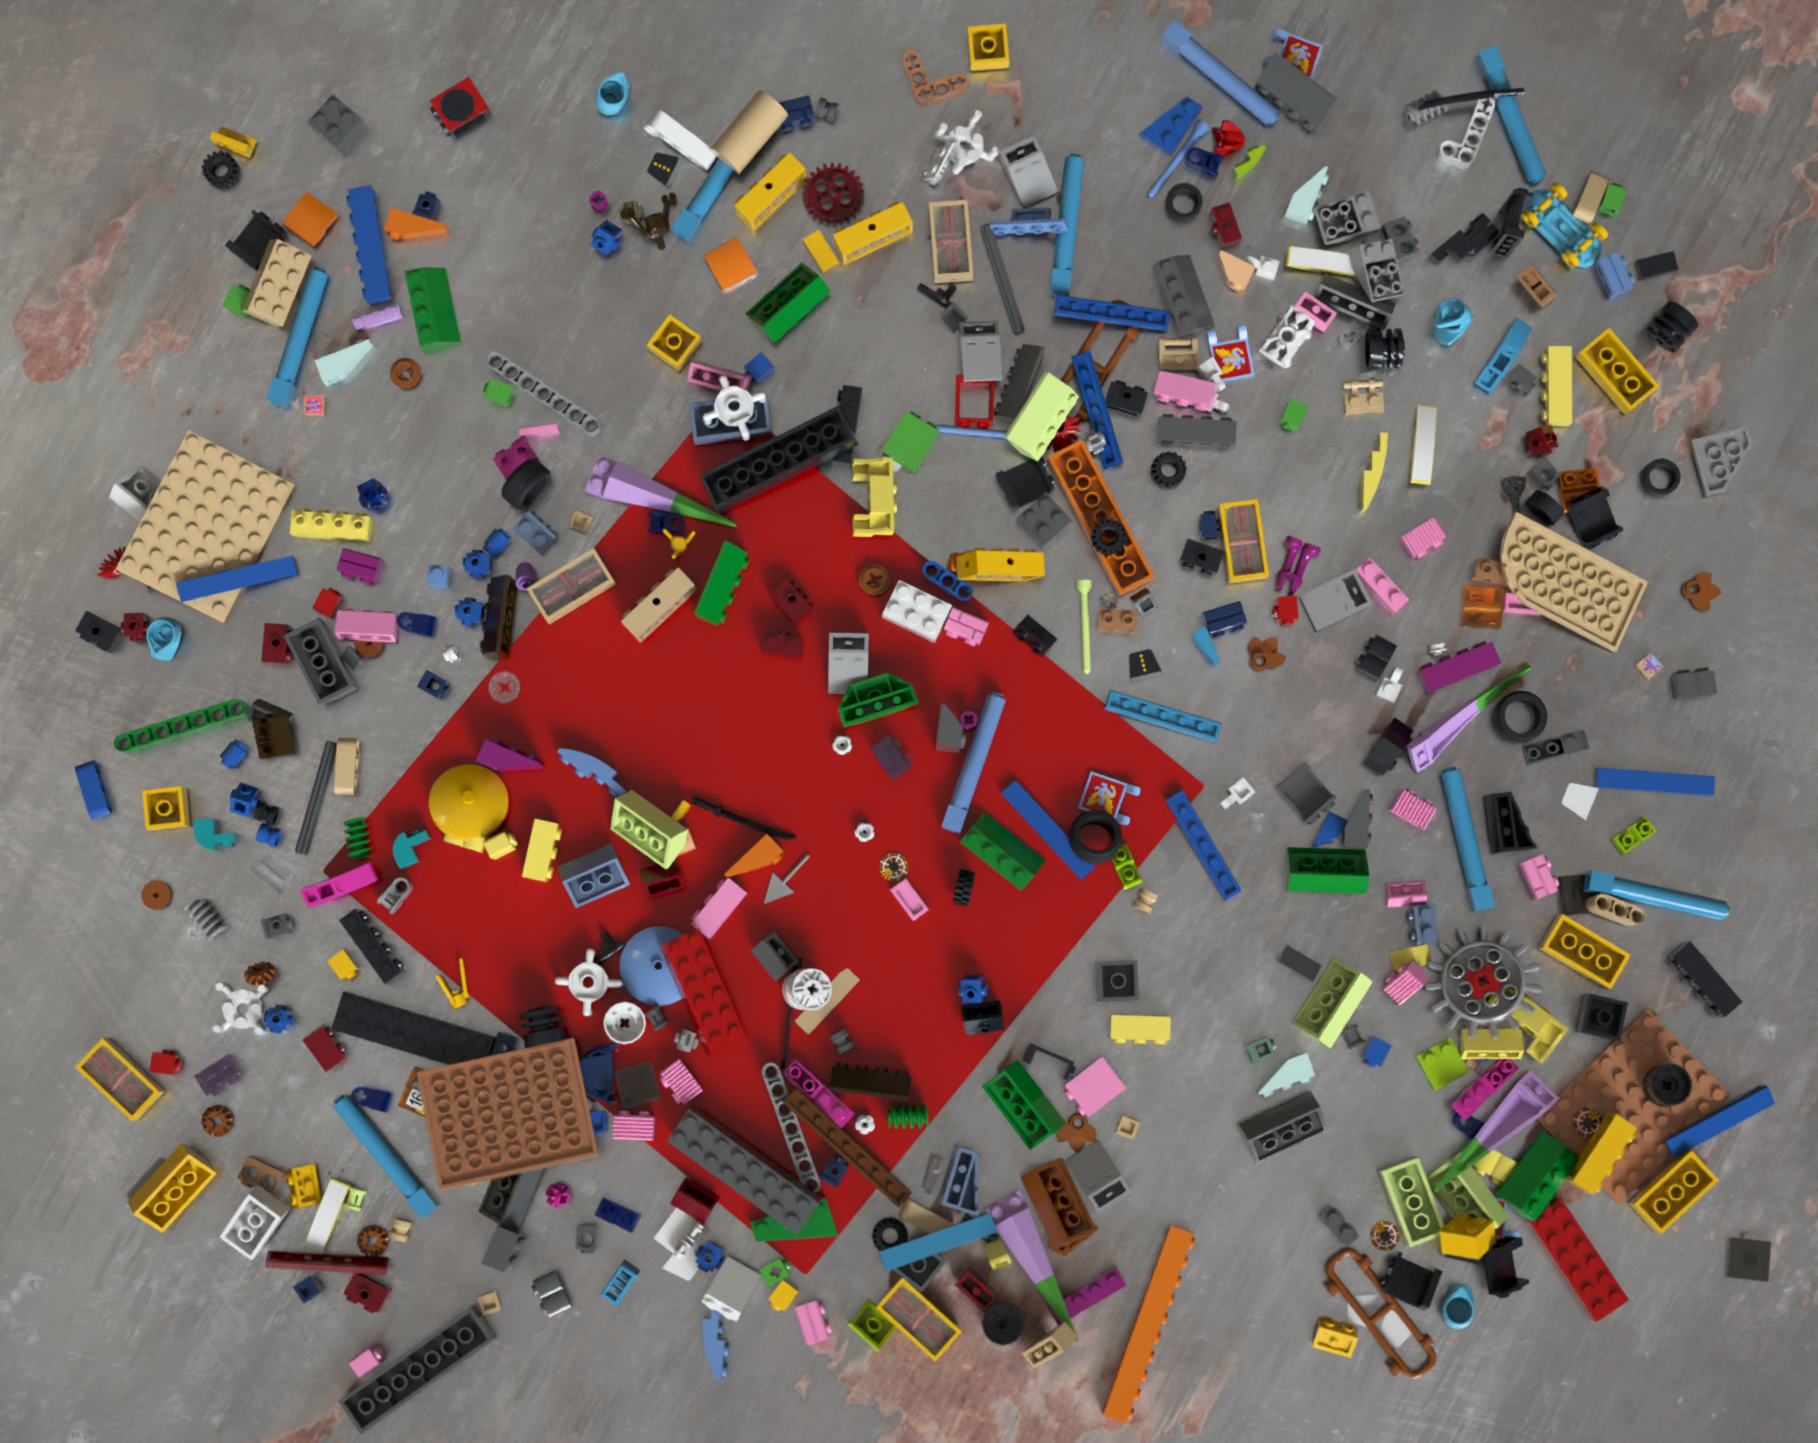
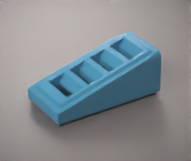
M1204 625L1193 633L1192 639L1213 667H1216L1220 663L1208 629Z
M623 1260L600 1296L617 1306L638 1276L640 1270L628 1261ZM618 1275L627 1280L628 1283H625L624 1281L619 1279ZM613 1282H615V1283L618 1284L620 1287H622L623 1290H621V1289H619L618 1287H616L615 1285H613ZM609 1288H610L612 1291H614L615 1293H617L619 1296L616 1297L615 1295H613L612 1293H610V1292L608 1291Z

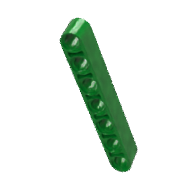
M232 699L120 734L115 738L114 746L118 751L124 753L138 751L243 718L248 714L249 707L247 703L240 699ZM240 703L242 710L239 713H235L234 707ZM222 709V718L216 719L215 713L217 710ZM203 715L204 722L198 725L196 720L198 716ZM184 721L186 724L185 729L179 731L178 724ZM162 727H166V735L160 737L159 730ZM143 733H147L148 739L142 743L140 737ZM124 739H128L129 745L123 749L121 743Z

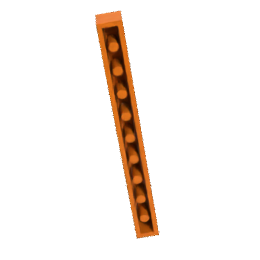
M1171 1224L1168 1226L1102 1411L1103 1416L1125 1424L1127 1419L1131 1420L1134 1412V1408H1132L1134 1400L1138 1401L1141 1390L1138 1389L1140 1382H1144L1148 1371L1145 1368L1147 1363H1151L1155 1352L1152 1349L1154 1343L1158 1344L1160 1340V1326L1166 1323L1168 1314L1165 1312L1168 1305L1171 1306L1174 1301L1175 1295L1172 1294L1174 1287H1178L1182 1277L1179 1275L1180 1270L1185 1268L1188 1261L1187 1251L1192 1249L1195 1241L1192 1232Z

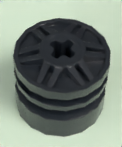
M1667 301L1659 310V316H1654L1651 322L1646 325L1645 330L1649 337L1660 347L1669 352L1676 353L1680 346L1686 342L1685 338H1689L1699 325L1695 317L1687 309L1676 302Z
M1395 328L1394 333L1392 329H1387L1385 337H1383L1381 329H1367L1365 333V363L1367 370L1381 369L1383 360H1385L1387 369H1392L1393 362L1395 369H1401L1405 356V342L1401 328Z
M559 1006L534 1008L518 1015L519 1020H529V1023L520 1025L521 1028L531 1029V1032L523 1035L525 1048L566 1040L564 1027H554V1023L562 1019L561 1016L552 1017V1013L560 1012Z
M1663 1064L1650 1069L1642 1082L1646 1098L1652 1104L1659 1107H1670L1683 1103L1690 1096L1692 1090V1080L1689 1073L1677 1064ZM1666 1082L1668 1085L1666 1086V1089L1663 1090V1083Z
M995 1303L988 1308L983 1316V1332L995 1344H1011L1022 1334L1024 1327L1023 1315L1011 1303ZM1006 1318L1009 1326H1004L1002 1329L999 1327L1000 1323H998V1320Z

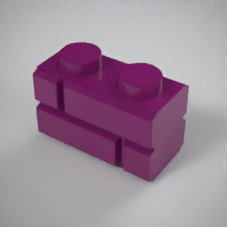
M343 548L337 565V571L344 578L352 579L354 576L360 578L359 581L366 584H371V581L377 583L383 560L375 556Z

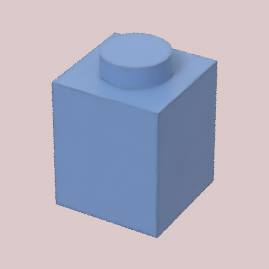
M429 564L427 584L430 587L450 588L451 568L444 565Z

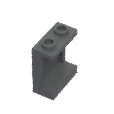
M1306 762L1274 790L1304 824L1309 822L1313 824L1321 817L1319 813L1323 809L1327 812L1335 805L1333 801L1337 797L1327 790L1310 770L1311 767Z

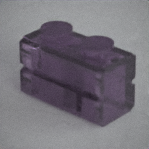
M888 735L871 747L870 750L890 779L895 781L912 769L910 764L913 761L907 753L903 754L900 751L901 744L897 738H891Z
M227 1054L194 1075L205 1095L212 1094L214 1097L223 1092L224 1089L222 1087L228 1083L232 1086L241 1080L239 1076L244 1073L234 1056Z

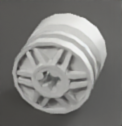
M796 969L786 976L782 985V994L785 1001L791 1007L798 1010H817L829 1001L832 993L829 977L818 969ZM807 988H812V992L808 991Z
M628 1002L617 1003L612 1006L604 1019L605 1031L609 1038L621 1044L633 1043L639 1039L646 1025L645 1016L641 1009ZM622 1018L630 1020L628 1023L630 1025L629 1028L620 1027V1020Z

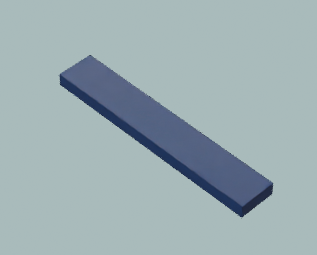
M1063 295L1055 296L1054 315L1161 331H1167L1169 326L1170 311Z
M1091 351L1071 356L1092 429H1094L1095 433L1101 431L1106 441V444L1103 445V451L1099 452L1103 466L1108 468L1121 464L1123 459Z
M288 556L176 583L180 601L185 602L297 575L293 556Z
M1598 767L1596 768L1595 787L1714 796L1715 776Z
M1016 780L1001 793L1080 880L1096 867L1092 863L1080 860L1073 853L1069 844V837Z
M1181 789L1164 799L1223 900L1226 901L1241 892L1242 890L1183 790Z
M1764 1085L1665 1138L1664 1141L1670 1155L1675 1158L1774 1105L1775 1102L1769 1087Z

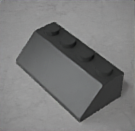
M1190 255L1172 256L1155 262L1153 269L1168 311H1170L1178 338H1184L1214 328L1215 324Z
M1023 344L1021 349L1017 348L1014 359L1017 360L1014 367H1010L1007 375L1010 378L1008 385H1003L1000 394L1003 396L1001 403L997 402L994 413L997 414L996 420L1012 425L1028 400L1044 357L1045 347Z
M317 618L284 635L318 705L342 698L358 689L322 619Z
M941 704L936 751L959 753L960 749H964L966 732H962L963 726L945 704Z
M1311 1091L1239 1124L1256 1164H1260L1328 1132L1321 1108Z
M543 1168L491 1179L478 1212L501 1226L519 1230Z

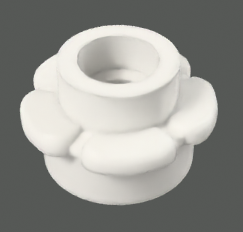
M1445 642L1429 645L1430 651L1428 652L1433 653V656L1444 655V651L1448 650V648L1445 647Z
M453 644L445 645V650L442 651L446 661L450 660L454 663L456 659H459L458 652Z
M837 736L833 743V749L840 755L850 752L852 749L850 738L847 736Z
M860 823L857 826L855 835L860 841L867 842L874 837V828L871 824Z
M860 1115L857 1118V1122H855V1127L860 1133L868 1134L875 1127L874 1119L870 1115Z

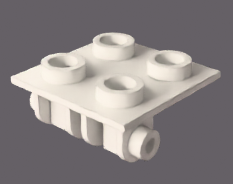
M954 144L940 146L933 150L931 154L932 160L923 169L921 181L930 180L929 184L932 186L940 183L943 177L942 174L945 173L943 169H947L951 161L949 153Z
M676 1208L654 1239L674 1253L675 1257L686 1262L709 1229L690 1215Z

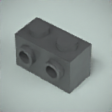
M775 931L751 950L775 981L799 963Z

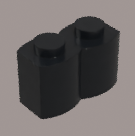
M1375 635L1374 638L1370 637L1365 645L1367 648L1364 655L1360 654L1355 664L1358 665L1357 671L1378 681L1397 645L1379 635Z

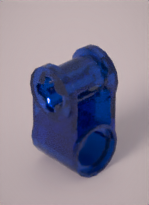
M1194 147L1188 151L1185 157V164L1188 168L1202 172L1207 176L1217 177L1220 162H1223L1224 158L1219 154ZM1190 155H1196L1199 161H1192Z
M648 513L650 517L648 533L664 534L663 529H666L669 533H681L686 528V521L679 513ZM674 519H681L679 527H672Z
M403 612L398 615L397 624L402 630L425 636H433L436 622L435 616ZM408 617L411 623H407V626H405L402 620H406Z
M357 1087L352 1091L351 1099L357 1105L386 1113L392 1093L378 1089ZM361 1091H363V1094L366 1095V1098L361 1099V1101H359L357 1093H361Z
M1455 1113L1452 1117L1453 1126L1466 1134L1471 1140H1473L1485 1124L1470 1116L1464 1120L1466 1124L1463 1125L1460 1121L1462 1117L1458 1113Z

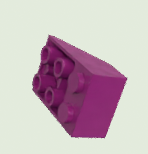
M493 738L491 741L485 739L476 759V762L498 772L543 769L544 767L540 763L541 760L530 754H527V757L522 755L523 752L512 746H509V749L504 748L505 744Z

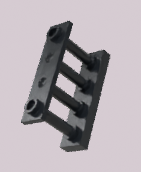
M1514 189L1499 208L1498 213L1505 214L1501 233L1490 247V254L1509 257L1523 240L1525 230H1520L1519 227L1521 213L1533 197V193L1528 192L1527 189Z

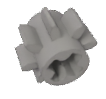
M1094 429L1086 432V438L1083 441L1088 451H1093L1094 454L1103 451V445L1106 444V441L1101 431L1095 433Z
M685 1029L681 1033L677 1032L674 1042L678 1043L676 1048L686 1052H690L691 1048L696 1049L699 1042L698 1039H695L697 1034Z

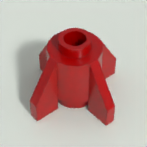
M1223 120L1221 128H1212V132L1215 135V144L1217 145L1214 147L1213 156L1221 157L1234 150H1239L1245 143V135L1230 120Z

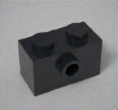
M1115 380V382L1111 381L1105 402L1108 409L1140 418L1148 392H1145V389L1142 387L1134 386L1132 388L1126 386L1125 382Z
M1187 538L1179 563L1185 569L1193 570L1194 568L1200 570L1202 575L1211 577L1217 574L1224 551Z
M88 611L84 613L75 630L80 634L79 638L89 643L91 640L97 642L96 647L106 652L108 649L115 651L123 636L121 628Z
M1000 1000L961 1006L965 1035L986 1034L1005 1030Z

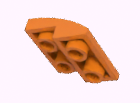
M306 192L287 215L282 226L314 247L325 235L326 229L337 219L338 213Z
M737 236L703 255L722 290L757 272Z
M1596 467L1559 472L1561 475L1558 477V487L1564 514L1570 513L1566 504L1567 501L1600 486Z

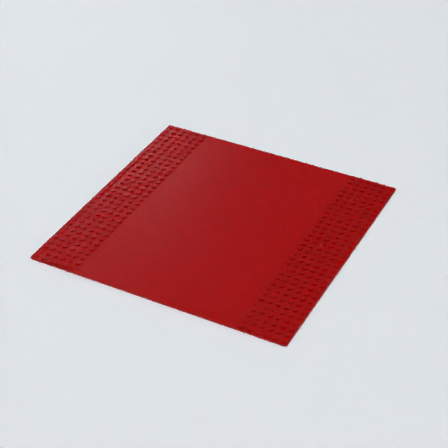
M691 432L652 480L719 514L714 509L699 475L776 437V435L772 433L771 436L750 438L747 441L741 439L695 446L693 432ZM815 467L719 514L736 523L737 527L630 504L594 547L616 584L550 625L542 613L539 612L512 644L509 660L500 659L369 814L368 818L364 820L363 823L369 824L364 830L370 831V834L366 835L365 838L371 839V842L367 843L366 846L372 847L371 850L367 851V854H371L373 857L362 859L348 857L347 854L352 852V850L346 849V846L351 844V842H346L323 870L324 874L331 878L339 873L371 862L378 880L348 893L461 988L459 958H463L468 994L520 1038L523 1039V1035L531 1032V1029L521 1028L520 1025L529 1023V1020H519L518 1015L534 1008L559 1006L560 1012L552 1013V1017L561 1016L562 1019L555 1022L554 1027H564L566 1040L575 1039L576 1046L580 1052V1059H584L585 1053L594 1047L610 1044L614 1041L609 1038L604 1027L605 1015L612 1006L622 1002L632 1003L641 1009L644 1016L658 1006L639 1001L631 995L625 985L621 988L608 987L602 998L591 1002L592 1015L585 1016L583 1014V1001L578 1000L571 993L568 985H557L555 979L557 977H569L576 966L585 963L587 949L591 948L596 951L594 959L601 955L600 947L605 945L606 942L600 935L606 931L615 944L621 941L626 946L635 934L651 927H668L682 934L696 929L691 925L693 914L697 910L701 911L706 906L704 901L710 894L715 895L718 891L716 887L721 880L728 879L724 874L768 834L723 816L718 818L714 813L692 804V798L695 796L719 807L721 805L727 811L796 835L795 840H786L768 834L784 851L781 854L783 858L776 865L772 863L769 866L730 877L729 879L748 894L711 939L702 934L747 1038L712 1054H706L683 1000L680 999L675 1003L660 1006V1011L670 1023L654 1032V1026L649 1018L645 1017V1029L639 1039L628 1044L618 1043L619 1050L617 1052L615 1051V1046H613L614 1049L611 1053H614V1092H619V1095L615 1094L613 1099L618 1103H608L607 1101L597 1100L592 1097L613 1115L619 1114V1111H631V1115H639V1111L651 1112L650 1116H655L654 1140L644 1141L690 1180L720 1197L717 1202L750 1230H752L750 1222L769 1215L667 1141L689 1108L694 1105L800 1181L762 1075L763 1067L767 1063L773 1062L780 1067L783 1073L793 1060L796 1059L828 1089L832 1066H837V1062L849 1064L848 1068L855 1069L857 1065L868 1066L870 1071H876V1067L888 1069V1073L896 1074V1070L908 1071L907 1075L911 1076L908 1101L832 1091L855 1113L841 1129L885 1169L891 1172L927 1127L923 1123L922 1128H919L918 1124L915 1123L914 1128L911 1129L908 1123L906 1129H903L900 1123L898 1129H895L892 1123L890 1129H888V1109L890 1105L894 1104L895 1109H897L898 1105L902 1104L903 1109H905L907 1103H909L911 1109H913L915 1103H917L919 1109H921L922 1104L925 1103L928 1109L929 1125L1122 889L1123 885L1111 859L1101 864H1094L1096 867L1080 880L1001 795L1010 784L1016 780L1068 837L1076 818L1082 813L1087 812L1078 809L1091 771L1139 787L1140 794L1138 796L1125 792L1118 814L1130 818L1129 825L1119 823L1122 830L1120 846L1127 844L1137 869L1177 821L1164 799L1182 789L1189 802L1192 803L1204 788V785L1117 713L1105 710V704L1047 656L1041 657L1039 654L1034 653L1027 644L1018 640L1016 635L1012 633L1014 629L972 596L969 601L960 602L926 580L923 576V566L929 560L895 532L893 535L853 536L852 518L854 514L868 515V510ZM663 529H666L673 537L681 536L684 539L692 531H695L690 543L687 544L686 550L680 553L678 557L672 558V554L675 551H673L671 541L664 534ZM724 541H727L748 553L747 558L750 561L746 570L742 569L740 574L742 576L739 587L734 588L732 593L735 594L731 606L727 605L725 610L727 612L724 623L720 622L718 627L698 619L694 612ZM874 564L884 567L890 576L888 589L883 594L876 596L866 594L859 584L861 571L865 567ZM928 567L926 573L933 576L937 573L935 567ZM679 568L695 584L697 590L640 643L622 624L623 614L629 609L633 610L638 606L636 604L637 601L644 595L647 597L652 592L651 588L659 582L661 584L666 579L665 575L671 569L676 570ZM870 573L871 581H869L868 584L874 583L875 586H877L878 588V580L881 577L875 578L874 575ZM945 577L942 583L945 586H951L953 580L950 577ZM786 579L789 582L793 580L800 588L798 592L801 596L804 597L806 595L813 603L811 605L813 611L796 625L791 622L769 595ZM901 580L952 605V608L955 607L988 621L989 625L980 645L976 644L973 647L964 643L965 639L961 637L954 639L947 636V631H944V627L949 615L935 643L882 618V614L898 581ZM963 588L958 591L962 597L969 595ZM779 631L790 632V636L803 638L804 644L801 660L762 654L764 632L779 634ZM829 633L869 634L868 679L890 673L913 684L919 704L862 724L843 727L838 707L845 694H828ZM997 692L1004 695L1003 699L1006 702L961 832L958 834L943 829L941 826L976 726L972 730L962 729V732H966L964 749H960L959 753L936 751L941 704H945L959 723L962 713L966 711L974 712L979 720L987 694ZM970 716L969 718L964 717V718H965L964 724H966V725H967L968 723H970L971 725L973 724V723H972L973 717H971V716ZM837 736H847L850 738L852 744L850 752L840 755L833 749V743ZM493 738L505 744L504 748L509 749V746L521 750L523 752L522 755L527 757V754L539 758L541 760L540 763L544 767L543 769L498 772L476 762V759L485 739L491 741ZM559 748L579 751L607 764L618 773L614 781L627 792L633 790L669 817L673 815L682 801H686L691 805L679 824L690 830L696 849L678 855L675 858L679 861L686 888L647 899L640 869L657 865L658 863L610 829L616 798L608 791L610 787L605 782L602 785L593 778L595 776L594 773L589 778L585 775L583 778L573 771L575 767L571 763L566 765L558 758L561 755L557 752ZM460 765H479L499 776L507 789L508 811L503 823L497 830L488 835L487 839L506 831L513 834L518 843L515 845L516 850L494 860L490 858L485 847L483 853L443 841L445 833L436 826L430 814L429 795L435 781L449 769ZM984 812L1045 860V863L1022 892L960 843ZM535 819L560 824V829H562L561 838L556 841L555 848H558L555 860L552 859L551 867L554 868L552 878H548L547 882L522 877ZM860 823H869L873 826L874 837L871 840L862 842L856 837L855 830ZM1087 825L1079 831L1082 842L1091 849L1101 850L1111 845L1112 840L1109 832L1100 825ZM419 829L429 831L432 839L414 847L420 862L403 870L399 869L393 855V844L396 838L403 832L408 833L409 837H412L411 833ZM612 843L630 885L576 908L562 883L558 866ZM888 853H899L905 857L909 868L908 873L903 879L906 878L929 909L914 921H912L890 891L891 888L903 879L896 882L888 881L880 873V861ZM809 854L810 857L785 883L794 893L764 904L772 873L783 881L795 866ZM960 869L976 872L968 907L952 903ZM396 878H408L413 883V889L400 908L391 915L389 913L390 910L384 905L378 904L377 900ZM401 881L398 884V888L401 892H404L407 885L404 881ZM774 931L795 957L803 958L801 969H818L823 971L829 977L830 982H832L839 973L848 968L860 979L809 1035L795 1022L804 1010L793 1008L785 1068H781L790 1005L784 999L782 985L786 976L793 971V968L775 981L751 952L756 945ZM612 946V952H615L617 947ZM623 949L600 964L606 971L608 979L622 980L620 958ZM657 962L655 968L660 970L662 964ZM984 974L985 984L988 985V996H986L982 1003L1001 1001L1005 1030L986 1034L965 1035L961 1006L969 1005V1003H962V997L959 996L960 980L964 975ZM590 976L585 977L583 985L586 988H591L594 985L593 978ZM808 987L807 990L812 992V988ZM623 1018L620 1020L621 1028L630 1027V1025L628 1024L630 1020L628 1018L626 1020H624ZM847 1028L849 1032L848 1038L853 1040L856 1046L838 1055L836 1043H832L829 1037ZM683 1029L696 1033L695 1039L699 1040L697 1048H691L690 1052L676 1048L678 1043L674 1042L676 1033H681ZM679 1058L704 1089L685 1105L682 1102L678 1104L672 1096L674 1092L670 1086L666 1088L660 1081L662 1077L660 1073ZM768 1066L766 1069L767 1076L774 1077L777 1074V1069L774 1066ZM783 1075L788 1092L790 1093L796 1086ZM775 1085L772 1089L776 1096H781L784 1091L781 1085ZM781 1104L779 1107L781 1114H789L790 1109L785 1104ZM860 1115H870L874 1119L873 1123L875 1124L873 1131H869L868 1134L860 1133L855 1127L857 1118ZM798 1117L818 1176L820 1177L832 1156L834 1158L837 1155L842 1156ZM789 1122L786 1125V1130L791 1134L795 1133L797 1126L795 1123ZM796 1141L793 1143L794 1151H803L804 1145L802 1142ZM802 1160L799 1167L803 1171H808L811 1165L809 1161ZM848 1161L846 1165L849 1167L837 1188L820 1179L821 1186L818 1192H816L822 1198L827 1199L838 1236L877 1189ZM833 1167L831 1169V1172L833 1174H838L839 1169L837 1167ZM809 1179L806 1182V1186L814 1190L817 1188V1182L814 1179ZM838 1236L765 1242L799 1271L807 1274Z

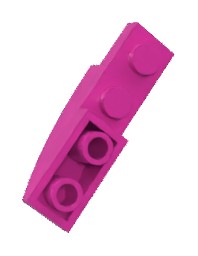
M371 862L306 886L300 889V892L308 908L376 882L378 878Z
M794 1059L783 1071L782 1074L840 1128L855 1114L798 1060Z
M1498 1059L1482 1075L1477 1077L1451 1106L1463 1120L1468 1119L1519 1069L1512 1059Z

